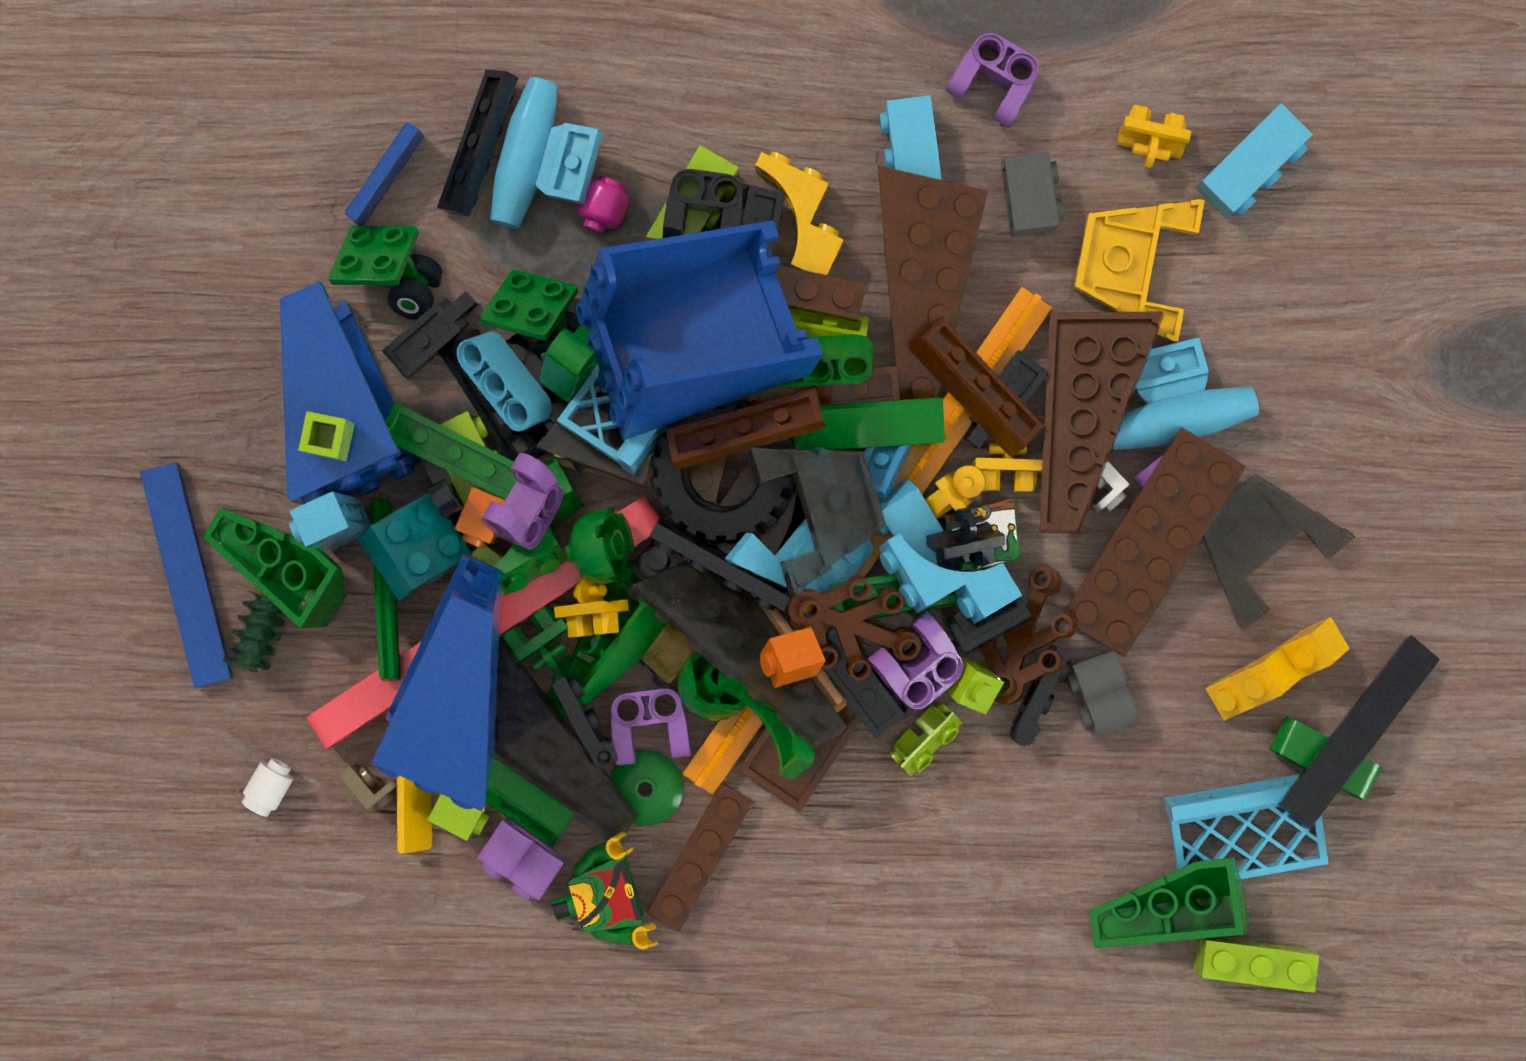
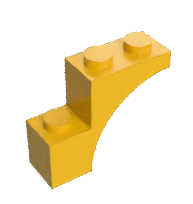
M772 151L770 155L761 152L755 164V173L770 181L781 193H785V199L793 212L796 222L797 247L791 262V268L829 275L843 246L844 239L839 238L840 232L831 226L819 223L818 227L812 225L826 196L829 183L823 181L825 176L814 169L805 167L802 171L791 166V160L782 154Z
M1328 617L1302 629L1269 653L1211 683L1205 689L1225 721L1282 696L1301 678L1331 666L1350 648L1333 619Z

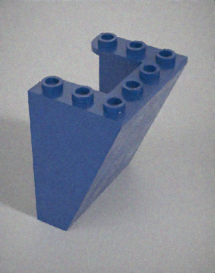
M773 220L599 249L595 263L591 265L587 284L583 287L580 303L576 305V314L579 324L581 326L585 325L588 334L587 344L597 350L595 359L600 370L598 373L599 385L602 392L608 394L611 403L610 418L614 427H619L623 440L799 379L813 372L823 353L817 337L806 339L807 334L805 330H796L776 275L780 265L779 257H771L772 252L767 246L769 242L777 241L779 238Z
M320 281L280 299L287 496L290 502L302 505L332 491L348 496L358 491L361 496L367 495L382 487L380 481L391 476L395 480L402 479L414 473L415 469L413 466L421 463L419 456L395 444L385 421L394 405V401L349 303L343 300L338 303L339 305L332 307L325 286ZM306 411L343 418L355 423L347 462L298 451Z
M463 553L388 710L386 720L390 724L371 763L376 765L385 775L395 778L402 776L413 781L415 786L424 792H438L450 797L451 801L461 808H475L482 811L486 802L495 751L502 570Z

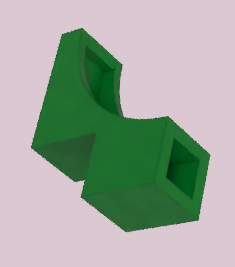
M556 456L543 464L549 468L563 489L562 503L544 536L535 548L529 550L514 544L505 556L493 565L502 570L501 593L504 596L521 591L529 582L543 574L554 572L562 563L568 560L566 550L553 524L570 518L585 505L568 472Z
M736 640L720 658L717 689L727 692L742 701L761 719L775 743L779 757L780 776L794 780L805 769L810 768L814 761L815 748L812 746V739L818 722V716L814 714L816 698L783 687L774 688L770 676L767 677L761 668L760 653L763 648Z

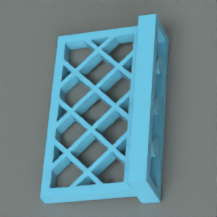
M597 364L560 415L557 422L620 464L623 470L635 476L655 448V442L659 434H664L668 427L666 425L626 439L618 451L605 444L602 430L618 427H614L612 421L601 423L598 405L610 403L608 396L596 397L595 385L599 381L598 373L600 371ZM591 392L592 399L585 400ZM594 407L595 425L580 427L570 421L578 409ZM598 431L599 439L590 433Z
M1300 774L1164 798L1165 811L1169 816L1176 869L1179 870L1185 867L1194 854L1203 860H1212L1198 850L1210 833L1225 842L1214 859H1223L1231 848H1234L1246 857L1238 868L1241 879L1328 864L1322 815L1313 825V834L1308 831L1310 828L1306 829L1303 825L1301 826L1288 817L1289 813L1284 809L1280 811L1275 808L1280 807L1278 805L1279 801ZM1270 809L1278 816L1266 832L1252 824L1251 821L1259 810ZM1246 812H1248L1245 817H1242L1241 815H1239V814H1241V813H1246ZM1232 815L1240 820L1241 823L1228 839L1214 828L1223 816ZM1211 819L1208 824L1202 820ZM1284 820L1299 829L1286 847L1272 838ZM1196 822L1204 829L1191 845L1181 838L1179 824ZM1247 826L1262 836L1250 853L1235 844ZM1306 834L1315 841L1317 855L1301 858L1293 850ZM1270 841L1283 850V852L1274 863L1264 864L1256 857L1267 842ZM1183 846L1189 849L1185 855L1183 853ZM1289 856L1294 858L1293 860H1287ZM1252 862H1254L1255 864L1258 865V866L1249 867V866L1252 864Z

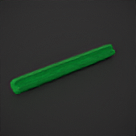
M375 499L371 501V525L392 514V505L389 499ZM373 563L379 677L382 681H396L401 677L397 598Z

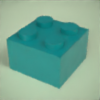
M430 493L423 495L371 525L358 539L399 602L457 568L463 553L469 556L472 555L458 531L455 530L452 522L440 514Z

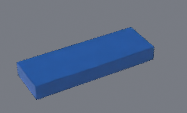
M409 122L405 123L346 209L345 215L359 226H364L423 140L424 135L417 127Z

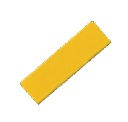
M402 776L397 777V851H399V854L429 850L432 847V822L427 819L432 812V793L420 790L413 781Z

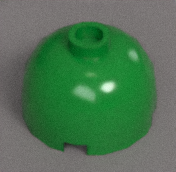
M615 507L598 509L582 516L576 521L571 531L570 539L566 544V555L569 562L574 564L576 570L585 579L598 584L625 582L630 579L634 569V563L627 564L628 552H634L631 529L623 513H614Z
M718 644L701 646L686 659L678 674V693L687 710L699 719L707 721L727 720L746 706L736 697L717 689L720 658L729 647Z

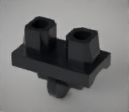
M966 507L956 510L954 522L946 524L947 531L926 535L927 546L936 553L937 566L953 571H961L963 568L962 555L969 554L970 561L975 565L984 566L992 564L995 559L996 547L1005 545L1004 533H996L982 515L974 517L970 509Z

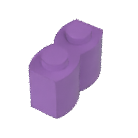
M508 818L501 821L477 857L483 862L481 868L486 873L496 879H500L501 876L509 879L514 884L512 890L529 901L532 897L537 900L543 897L567 861L556 850L550 848Z

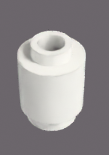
M271 758L269 762L260 761L243 791L245 797L241 803L249 810L268 817L271 810L277 809L294 780L293 776L289 774L291 768L275 758Z

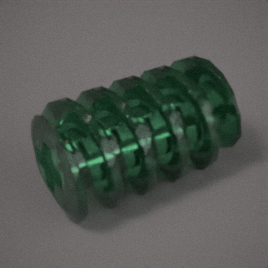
M247 590L256 598L255 600H245L242 602V605L251 611L250 614L237 616V619L246 625L245 629L232 630V633L241 639L240 643H228L227 645L236 655L235 657H223L222 661L229 665L257 673L258 670H269L271 668V663L263 656H273L276 654V649L268 642L281 640V635L273 628L285 627L286 621L278 615V613L283 612L264 594Z

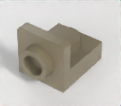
M354 764L338 775L366 810L376 805L381 810L397 797L394 791L397 788V778L378 791L375 787L378 783L377 779L365 766L359 768L357 764Z

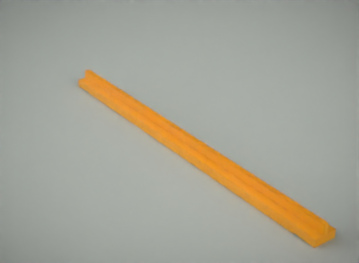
M1023 287L1020 288L976 352L997 375L1000 374L1017 350L1023 351L1052 309L1051 306L1041 300L1042 297L1037 293L1033 295ZM950 392L943 399L945 441L942 443L912 445L892 488L909 479L923 494L973 423L969 419L971 415ZM871 504L860 518L874 548V551L855 574L862 575L863 577L867 575L881 554L879 547L891 538L889 533L883 536L871 517L877 513ZM806 605L803 609V614L810 613L814 609V605ZM790 618L789 622L796 631L806 628L804 626L797 625ZM821 622L824 633H826L831 625ZM786 684L780 687L787 689L790 684ZM746 705L731 718L719 721L682 774L692 780L699 788L701 787L713 795L763 724L761 719Z

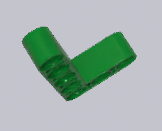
M580 325L574 334L566 328L558 334L545 354L539 379L542 385L568 404L597 366L595 359L597 350L587 344L588 334L585 325Z

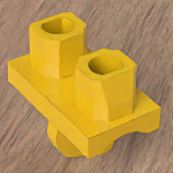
M1134 105L1129 116H1126L1117 136L1116 145L1132 148L1133 154L1144 156L1143 167L1152 168L1155 158L1168 161L1169 157L1181 159L1191 136V130L1186 129L1185 116L1170 113L1165 115L1162 124L1150 121L1151 110L1148 107Z
M989 443V454H1002V458H975V460H972V465L978 467L983 472L986 482L983 491L988 492L1000 491V472H1014L1013 492L1033 493L1035 492L1038 473L1042 472L1043 460L1013 459L997 443ZM1027 446L1016 455H1026Z
M965 465L956 472L952 470L935 483L939 490L926 498L925 501L936 518H939L951 508H954L955 511L965 508L975 500L974 497L984 490L986 484L985 476L978 467L973 465Z
M581 577L573 591V596L578 600L579 604L554 607L555 618L567 619L568 638L593 636V630L594 635L619 633L618 612L629 611L628 600L603 601L607 593L606 586Z

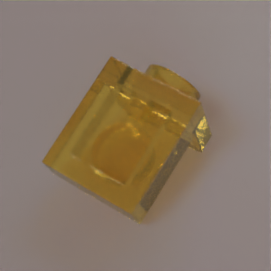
M678 618L661 630L641 660L669 684L677 678L690 656L692 657L699 648L705 645L707 640L700 634L696 626L682 618Z

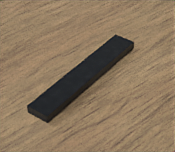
M1412 635L1408 636L1292 784L1278 805L1306 829L1311 828L1440 659Z

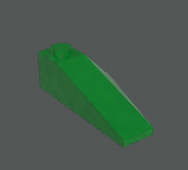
M219 508L203 535V538L300 629L328 626L346 597L342 568L322 549L305 547L303 542L298 543L291 534L230 509Z
M633 572L630 579L625 582L603 584L607 588L603 601L628 600L629 611L618 612L619 633L594 635L593 630V636L579 637L572 655L565 656L560 665V669L566 667L570 677L577 675L585 691V696L581 697L585 705L655 648L679 617L661 593ZM551 685L546 698L562 720L567 721L569 717Z
M1234 858L1196 861L1089 911L1094 948L1244 935L1251 929L1246 894Z

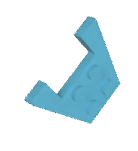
M815 447L795 473L817 494L820 501L779 552L774 555L754 534L745 533L725 558L728 563L752 572V574L772 581L793 593L802 589H814L822 593L829 590V585L832 583L847 581L856 574L874 551L827 451L823 447Z

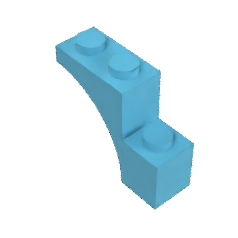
M900 533L879 547L882 553L880 554V560L883 567L889 574L895 575L901 585L899 591L904 598V602L909 607H914L917 613L955 591L958 596L957 604L960 611L965 617L971 618L975 624L1022 596L1003 563L976 572H960L945 569L921 557L910 547Z

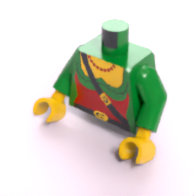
M620 832L608 841L589 848L573 867V876L568 880L571 895L552 900V907L557 922L578 916L582 932H590L594 938L617 945H635L637 948L644 950L658 945V941L652 942L647 937V931L656 929V925L650 923L638 927L643 925L645 917L626 856L634 849L633 847L624 849L620 845V839L626 836L625 832Z

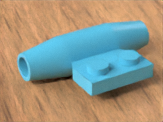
M529 77L510 118L494 178L490 221L495 224L519 229L538 188L545 195L553 199L581 205L585 203L604 133L599 129L570 123L554 127L558 85L551 81Z
M1200 338L1153 348L1149 353L1135 389V393L1142 399L1145 405L1126 413L1112 450L1152 448L1169 445L1181 427L1197 437L1220 432L1259 414L1255 391L1251 386L1205 390L1209 370Z

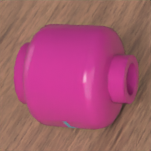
M599 176L598 180H591L584 205L577 204L576 207L578 215L585 219L583 226L599 234H604L605 229H619L630 205V197L625 193L626 187L604 176Z

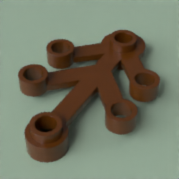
M1048 565L1035 567L1029 575V585L1032 591L1026 607L1032 616V620L1004 634L1010 649L1006 664L996 647L997 639L979 648L982 649L991 671L1002 681L1008 679L1010 682L1009 689L1005 692H1002L1000 689L994 700L1000 704L1010 705L1017 702L1022 697L1026 684L1048 673L1055 674L1060 672L1064 666V658L1054 650L1043 651L1039 656L1038 662L1023 669L1021 667L1025 656L1061 637L1069 638L1076 632L1077 625L1075 620L1066 614H1059L1053 618L1050 626L1034 633L1046 597L1055 595L1062 585L1060 573ZM1046 573L1048 577L1047 582L1039 586L1038 577ZM1068 620L1069 627L1067 631L1061 633L1059 631L1060 622ZM1054 655L1056 657V664L1054 667L1048 668L1046 660Z
M853 575L846 583L822 593L814 589L797 591L789 601L788 613L797 625L806 628L812 627L822 653L831 651L830 657L826 659V662L821 667L823 669H829L837 663L838 653L831 644L827 643L821 622L834 626L847 660L845 666L847 673L853 680L863 681L869 677L871 666L861 655L855 635L889 647L891 652L903 661L914 659L921 650V640L912 629L900 627L892 632L863 621L882 611L890 614L899 612L904 606V598L897 589L886 588L879 596L841 612L830 608L850 597L856 601H862L869 597L871 593L870 583L862 575ZM864 583L863 589L860 592H853L856 584ZM896 596L897 599L894 604L886 605L889 597ZM806 605H814V609L810 613L803 614V609ZM908 642H912V646L903 652V646ZM863 663V669L860 672L854 673L853 668L857 664Z

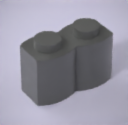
M1107 650L1071 663L1070 673L1066 675V681L1072 695L1078 694L1081 699L1083 708L1078 710V714L1085 731L1091 729L1093 735L1101 736L1140 721L1115 650Z

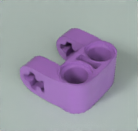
M985 33L977 38L966 53L945 91L962 100L977 73L985 76L1009 90L993 117L994 120L1009 128L1025 102L1039 71L1038 62L1030 53L994 33ZM983 47L993 48L997 53V59L993 61L983 60L978 50ZM1015 65L1024 66L1029 72V78L1025 80L1016 79L1011 73V67Z
M519 453L509 470L517 480L503 505L496 502L489 504L481 521L496 536L530 550L539 544L562 503L563 489L545 464L528 454Z
M926 611L910 623L911 628L924 645L914 659L904 661L899 666L896 660L882 647L867 659L872 670L886 688L908 707L916 710L923 709L952 686L961 677L963 672L962 659L939 623ZM943 659L942 664L936 668L940 660ZM915 683L912 690L908 692L909 687Z
M666 687L632 691L621 694L614 700L611 706L612 740L618 755L617 766L636 763L632 727L667 722L672 758L691 756L688 722L678 691ZM668 694L675 699L676 710L674 713L663 715L658 712L656 700L660 695ZM632 699L638 704L639 714L635 719L627 720L620 715L619 705L621 701Z

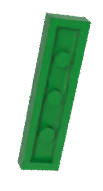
M394 403L385 422L397 446L506 500L517 481L509 471L514 461Z

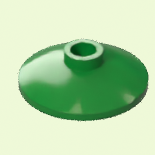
M654 751L635 752L636 763L619 765L613 770L609 782L610 799L616 811L626 820L638 825H654L669 818L678 808L683 796V780L677 766L665 755ZM642 782L651 784L653 791L650 795L643 796L640 794L638 787Z

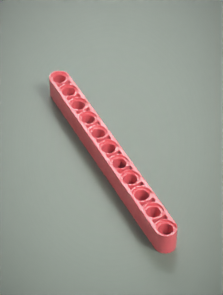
M646 495L618 512L623 513L631 529L634 549L651 538L649 535L660 518V515ZM567 560L554 572L543 574L529 582L521 591L510 593L507 596L501 593L499 637L528 619L542 607L548 606L574 589L578 580L583 577L576 570L574 564ZM420 643L400 655L401 677L399 680L382 681L379 677V670H377L306 717V720L326 750L389 710Z

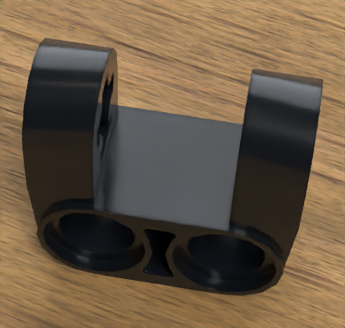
M683 169L677 172L672 179L666 203L662 238L685 234L688 209L722 214L720 229L743 225L744 191L740 181L735 176L695 169ZM687 181L697 182L699 184V191L695 196L686 198L680 194L679 190L683 183ZM724 186H731L737 190L736 197L729 203L720 202L716 196L720 188Z

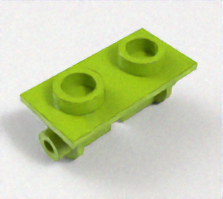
M941 701L936 706L932 704L915 722L924 731L920 737L909 728L891 746L894 750L889 755L911 776L916 771L921 772L931 763L933 759L932 754L942 744L947 745L957 736L959 732L958 727L963 723Z

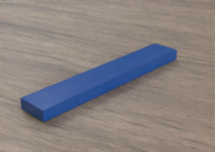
M172 463L142 471L140 475L194 688L233 679L179 463Z

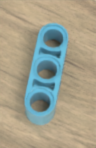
M493 331L466 339L459 344L457 358L461 367L512 430L523 431L550 418L553 407L549 396L498 333Z

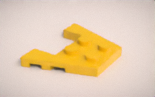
M1197 199L1183 203H1166L1144 208L1135 207L1089 213L1086 218L1073 288L1115 312L1163 311L1164 317L1157 335L1170 343H1177L1184 309L1146 301L1160 228L1197 235L1200 230L1205 200Z

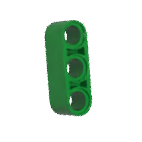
M856 334L817 336L823 353L820 360L824 362H818L810 375L776 387L857 384L864 382L869 378L872 371L873 343L869 338ZM852 357H858V358H860V359H862V360L856 361V360H852V359H850V358H852Z
M1286 716L1269 750L1305 769L1329 737ZM1364 758L1341 789L1365 801L1382 767Z

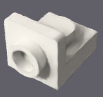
M1108 461L1097 486L1098 489L1104 486L1107 492L1092 505L1096 511L1102 510L1104 507L1109 511L1115 508L1126 497L1122 491L1130 485Z

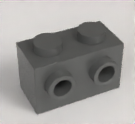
M1049 151L1004 157L1001 163V171L1011 237L1055 231L1059 226V221L1064 220L1063 202L1061 198L1055 197L1054 184L1059 182L1056 161L1050 162Z

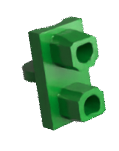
M544 606L530 616L540 631V634L529 641L518 625L501 636L505 648L510 654L506 658L512 667L514 665L517 667L539 651L541 655L530 662L536 672L547 664L554 672L561 668L556 658L567 651L561 641L550 649L547 645L567 632V621L562 618H555V613L548 606Z

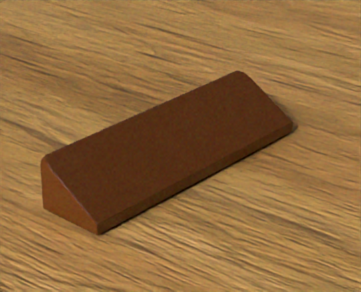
M943 317L910 347L911 352L1010 457L1024 449L1045 427Z

